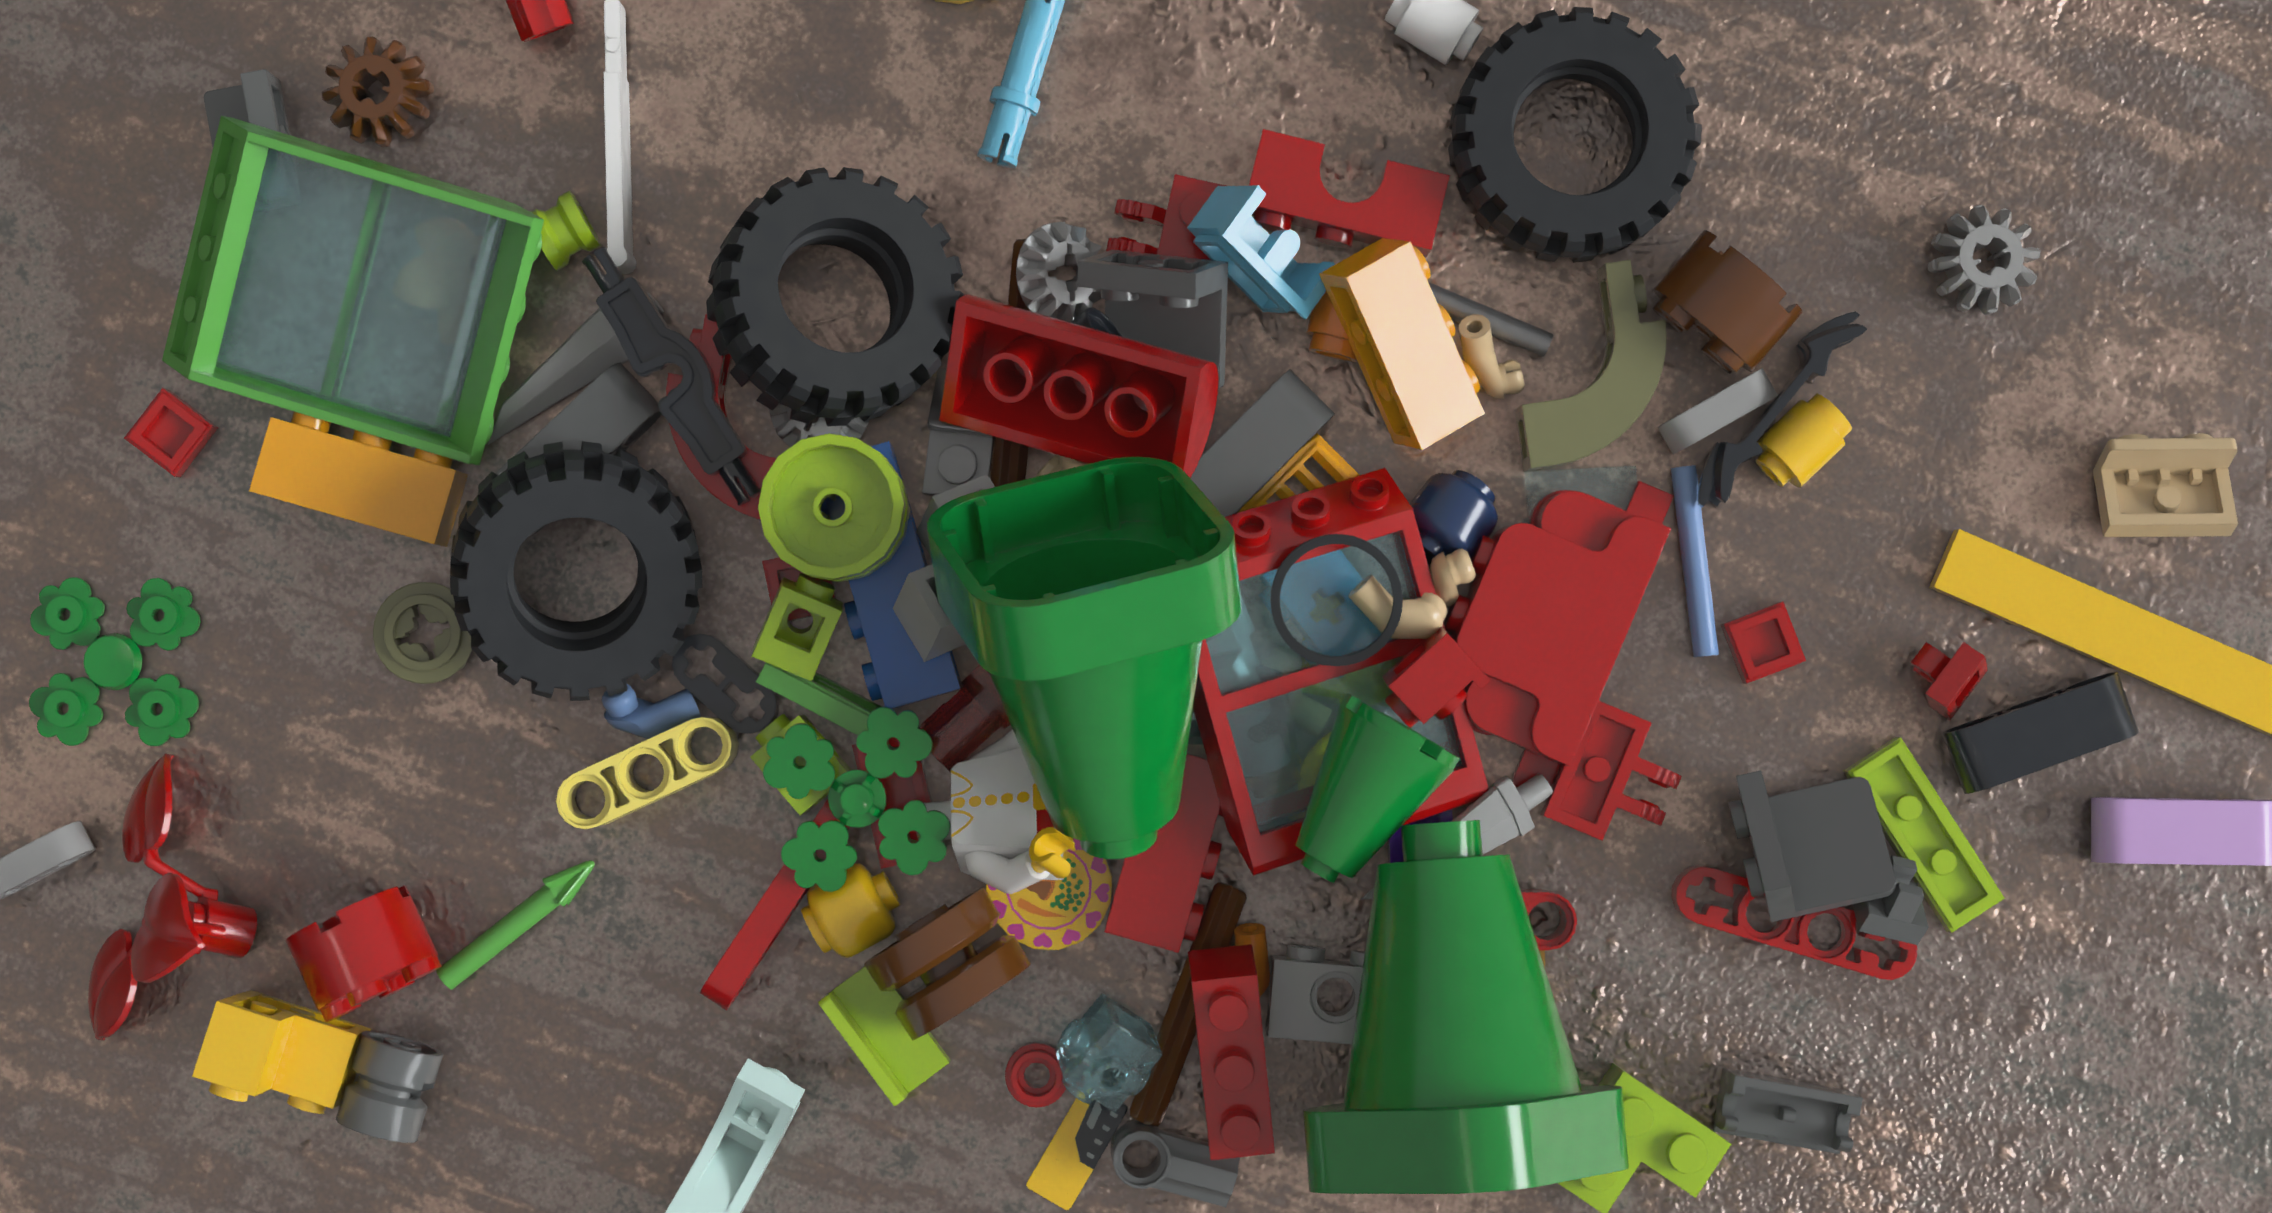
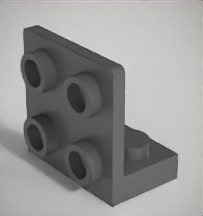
M1109 250L1078 261L1077 287L1101 289V298L1105 299V315L1115 325L1122 337L1214 362L1218 369V389L1224 386L1228 262L1120 250Z

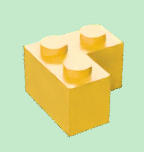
M248 990L216 1001L192 1077L211 1082L208 1091L225 1099L246 1102L249 1095L255 1097L272 1089L288 1094L287 1104L294 1108L311 1113L324 1114L326 1107L333 1109L340 1105L345 1086L354 1082L357 1073L351 1066L362 1032L370 1031L371 1028L340 1018L325 1022L321 1012Z

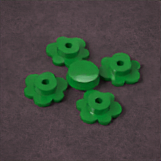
M71 577L64 580L59 587L53 585L45 586L39 593V600L42 605L35 608L31 614V626L36 633L49 636L51 645L56 649H68L73 643L79 646H89L84 655V668L89 678L79 677L72 680L65 673H57L50 678L49 687H40L31 694L29 698L30 710L34 715L40 717L37 722L38 732L44 737H54L57 735L58 739L68 746H76L83 743L88 737L89 727L98 725L103 719L102 709L95 704L100 695L99 687L107 690H121L131 685L129 697L133 705L126 709L125 720L129 725L139 727L138 733L142 742L149 746H161L169 740L170 736L173 738L187 736L191 729L188 718L194 716L199 708L198 696L191 689L180 688L179 679L172 674L161 675L157 681L151 678L137 679L142 669V654L137 644L146 647L158 644L161 649L171 651L179 646L181 637H188L196 633L200 627V616L194 608L190 607L193 599L191 591L182 586L172 588L168 581L161 578H152L146 581L141 588V597L131 599L126 607L128 615L134 619L130 627L132 638L130 639L118 633H110L99 637L101 628L96 619H99L104 614L105 605L101 599L91 597V588L85 580ZM66 609L70 611V617L67 620L63 616ZM159 610L164 612V618L161 621L157 618ZM64 703H66L69 707L68 712L66 714H64L62 711V706ZM158 704H161L163 707L160 715L156 713V706Z
M889 707L875 708L867 718L868 730L862 731L856 740L858 749L867 754L865 766L868 772L851 770L841 774L836 779L834 767L829 762L833 757L834 747L826 739L817 740V734L810 725L805 723L794 724L787 730L785 738L776 736L767 743L766 751L771 759L767 761L763 769L765 781L774 788L786 787L788 794L795 799L806 797L810 789L822 791L830 787L828 803L832 814L838 820L826 821L820 827L813 821H805L799 825L797 837L788 840L782 847V861L788 868L796 870L794 878L800 887L810 888L816 883L822 890L833 892L844 885L847 878L846 869L852 867L857 860L856 850L852 846L847 845L849 834L845 825L860 828L871 825L879 819V830L885 837L879 846L880 853L886 859H896L899 869L907 875H918L926 869L929 861L939 862L946 856L947 847L942 840L947 837L950 831V821L943 812L938 810L927 811L926 805L916 799L907 802L903 810L900 808H890L884 811L886 793L878 778L889 777L894 771L903 778L912 776L917 769V761L925 759L933 747L932 738L929 733L918 728L919 717L915 712L904 710L897 715ZM889 738H897L900 745L892 747L889 744ZM797 756H801L806 760L805 766H799L796 763ZM917 831L920 838L918 840L911 839L909 832ZM816 850H824L826 858H819L816 855Z

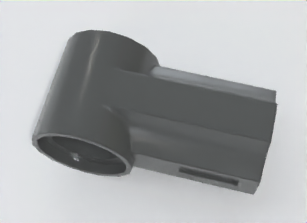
M1136 1120L1122 1125L1115 1132L1111 1140L1110 1153L1116 1175L1123 1183L1133 1188L1146 1189L1152 1187L1227 1207L1238 1175L1240 1157L1210 1160L1208 1142L1160 1130L1158 1127L1149 1126ZM1137 1140H1147L1158 1148L1155 1160L1144 1168H1133L1123 1160V1153L1126 1147Z

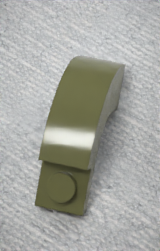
M1631 260L1605 263L1596 271L1606 333V351L1602 366L1593 382L1577 395L1558 400L1522 404L1515 409L1524 472L1565 466L1582 460L1605 448L1634 424L1650 402L1663 370L1666 354L1665 320L1640 323L1638 313L1647 311V295L1642 275H1633Z

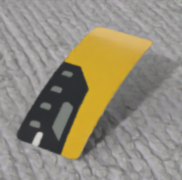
M1085 1083L1026 1183L1027 1188L1062 1209L1069 1210L1128 1110L1127 1106L1091 1084Z

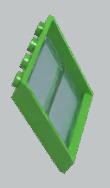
M221 116L162 361L191 381L467 464L480 465L484 447L489 442L493 433V413L500 386L506 380L509 372V352L516 325L522 319L525 312V291L532 264L541 251V230L544 219L506 200L235 118Z

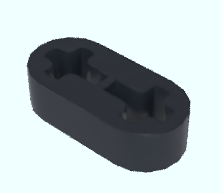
M696 634L685 638V642L672 659L674 675L686 689L728 727L739 733L753 734L761 732L776 719L780 705L777 693L756 683L759 673L725 642L715 636ZM710 647L714 648L717 654L714 656L712 663L726 676L720 684L706 674H699L695 678L691 677L688 671L691 669L693 662L687 655L692 648L699 651H706ZM732 684L736 685L746 694H752L757 689L763 693L764 697L759 705L765 714L760 720L748 716L741 721L736 717L735 713L740 705L726 691Z

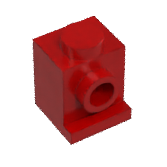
M1443 627L1432 636L1418 643L1382 676L1388 687L1393 691L1384 699L1385 702L1410 729L1419 720L1424 725L1433 716L1438 720L1449 716L1467 698L1468 694L1464 688L1472 680L1481 690L1491 682Z

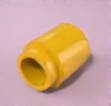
M1816 393L1808 402L1799 400L1756 441L1763 450L1756 459V463L1778 486L1783 487L1789 481L1794 486L1801 488L1845 446L1843 438L1852 430V427L1834 404L1824 396Z

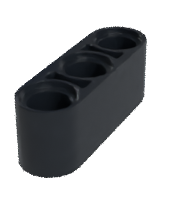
M2111 672L1946 730L1942 734L1964 794H1969L2009 782L2118 743L2140 732L2118 672Z

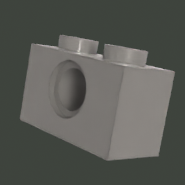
M1287 945L1286 956L1272 955L1266 1020L1267 1036L1352 1044L1365 951H1351L1350 961L1325 959V948L1302 945ZM1342 978L1348 981L1352 988V997L1349 1004L1339 1011L1331 1012L1324 1010L1317 1003L1318 988L1327 979Z

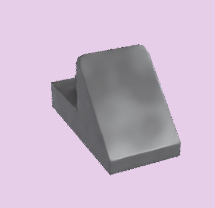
M938 368L927 424L930 433L922 493L933 496L985 474H988L990 477L994 436L939 421L947 370L943 368Z

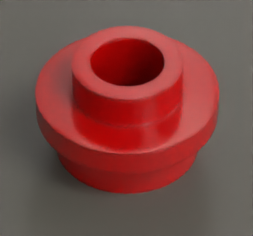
M1029 1043L1017 1049L1010 1057L1005 1070V1081L1011 1095L1021 1104L1035 1108L1045 1107L1056 1102L1065 1092L1069 1080V1069L1064 1056L1056 1048L1045 1043ZM1041 1063L1048 1068L1050 1077L1045 1084L1035 1086L1027 1081L1025 1070L1030 1064Z

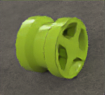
M570 190L558 196L557 203L552 208L546 211L539 209L531 211V213L544 219L541 230V249L557 271L569 264L570 257L581 250L592 252L602 246L591 222Z

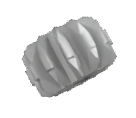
M1977 205L1970 210L1968 220L1958 213L1946 220L1950 235L1939 233L1932 238L1931 245L1946 256L1930 261L1928 263V271L1932 273L1946 272L1948 280L1939 284L1936 291L1940 296H1944L1958 289L1960 291L1956 301V308L1962 312L1969 310L1977 300L1978 306L1984 315L1993 314L1998 310L1999 300L2008 306H2013L2022 300L2018 286L2029 287L2035 284L2037 275L2025 267L2023 263L2040 258L2041 251L2035 247H2022L2020 240L2029 236L2032 231L2031 226L2023 224L2012 231L2008 229L2012 219L2011 210L2003 208L1991 219L1985 206ZM1982 248H1986L1992 254L1986 260H1994L1995 262L1994 268L1984 273L1976 267L1981 262V259L1973 260V253Z

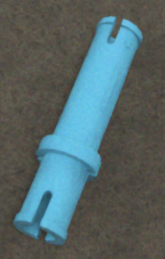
M1045 0L1025 1L1001 85L995 86L992 89L989 99L994 104V108L982 146L977 154L980 159L989 163L992 162L993 158L996 159L1003 139L1004 143L997 165L1006 168L1017 167V158L1030 116H1036L1041 101L1036 98L1065 0H1047L1046 2Z

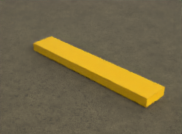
M1961 529L1953 531L1929 586L1930 589L2272 737L2271 664Z

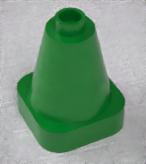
M1121 457L1098 461L969 493L945 503L934 511L927 522L938 602L979 665L989 672L1052 824L1064 835L1080 840L1081 848L1089 855L1097 858L1122 859L1146 851L1155 843L1157 830L1166 825L1179 809L1202 640L1226 630L1241 614L1242 603L1233 527L1180 467L1171 462L1150 457Z
M1480 820L1401 826L1404 862L1377 864L1344 1103L1303 1110L1309 1191L1325 1194L1484 1193L1533 1188L1628 1169L1622 1087L1612 1085L1581 1086L1510 854L1483 856Z

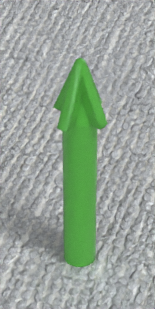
M589 860L543 878L542 880L545 885L444 963L441 968L437 969L436 972L445 986L453 990L560 904L563 907L566 904L569 905L594 868V861Z

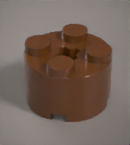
M1704 230L1653 289L1660 300L1652 309L1680 333L1683 330L1688 331L1692 327L1708 340L1701 351L1727 373L1730 374L1732 371L1737 373L1742 367L1752 372L1803 311L1798 304L1789 305L1784 309L1779 302L1787 293L1772 278L1731 245L1724 253L1721 250L1717 252L1709 247L1717 236Z

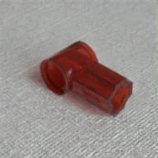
M980 665L961 682L963 688L948 702L943 703L919 727L929 733L933 742L932 755L950 773L951 768L956 763L965 761L1000 727L1005 730L1011 725L989 672Z

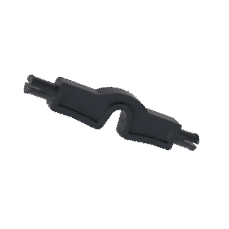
M606 247L593 252L606 271V275L595 257L589 254L582 260V263L587 267L603 292L596 299L597 305L615 331L635 373L641 377H649L654 372H659L670 365H678L682 370L683 378L681 383L672 389L667 396L661 398L658 403L661 414L686 442L703 470L709 475L720 474L736 499L738 506L750 501L738 482V478L750 497L755 498L761 493V488L757 486L741 461V458L747 454V448L715 400V380L705 356L689 339L669 329L640 282L633 277L624 279L608 254Z

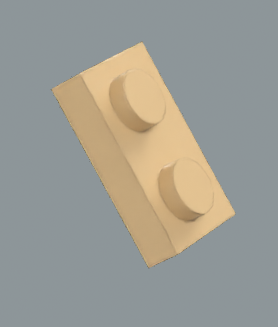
M2202 433L2190 434L2182 438H2149L2142 434H2129L2109 440L2093 469L2103 537L2231 536L2238 525L2228 467L2237 453L2236 440L2234 438H2213L2208 434Z

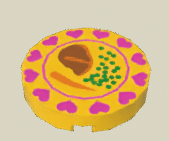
M1068 837L1075 842V846L1073 849L1063 852V858L1071 864L1070 873L1064 880H1041L1013 894H1006L986 884V892L1000 912L997 924L1008 936H1015L1018 942L1033 949L1060 950L1082 942L1101 925L1111 903L1112 875L1107 860L1086 853L1080 846V840Z

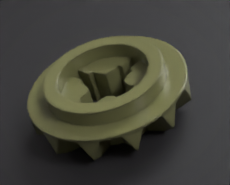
M432 582L408 584L394 591L380 606L373 626L374 645L382 663L397 677L412 683H436L444 681L466 666V661L472 651L471 636L468 631H461L454 613V597L451 595L448 587ZM417 607H419L420 613L425 615L429 623L450 624L449 628L443 629L442 634L434 637L436 648L433 651L436 658H433L432 652L427 650L424 643H401V639L409 637L411 632L418 629L417 618H419Z

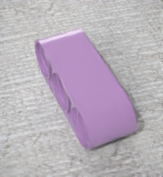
M2091 798V862L2272 866V800Z

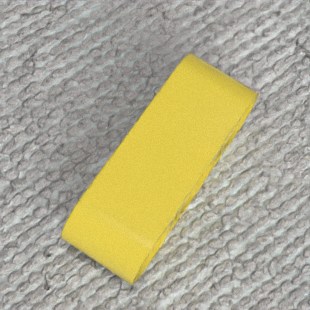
M699 717L686 721L569 776L563 781L557 792L556 804L558 812L565 822L575 828L589 829L609 824L729 767L738 753L739 742L737 734L720 718ZM704 727L716 731L721 737L723 745L720 756L711 764H705L697 760L691 750L692 737L698 730ZM644 754L656 757L661 762L664 770L662 782L653 791L643 789L634 780V765ZM586 781L599 785L604 792L605 805L601 813L596 817L584 815L576 805V792L580 785Z

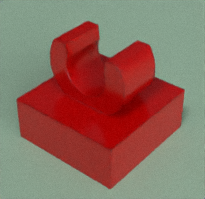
M1926 642L1911 661V664L1915 666L1913 671L1932 684L1925 693L1929 707L1950 721L1988 671L1985 656L1965 642L1962 643L1951 659Z

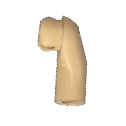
M1472 314L1462 319L1459 324V335L1463 359L1474 371L1485 393L1495 399H1504L1505 394L1520 393L1525 387L1520 362L1511 359L1497 364L1491 325L1488 318L1483 315Z
M1464 549L1455 550L1446 556L1444 552H1441L1432 559L1429 567L1436 595L1443 599L1446 607L1452 606L1459 597L1456 586L1470 583L1476 577L1469 554Z
M1369 575L1349 593L1348 597L1382 633L1392 612L1393 597L1373 575ZM1427 592L1421 598L1403 599L1400 621L1391 639H1426L1432 636L1443 626V620L1447 615V608L1443 599L1436 594Z

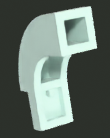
M748 1058L739 1072L705 1144L665 1213H742L801 1103L800 1100L805 1089L791 1082L779 1070L763 1067Z

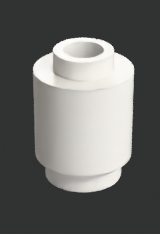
M1394 0L1384 19L1396 27L1395 35L1444 65L1449 63L1453 55L1464 61L1483 31V27L1474 22L1480 10L1464 0Z

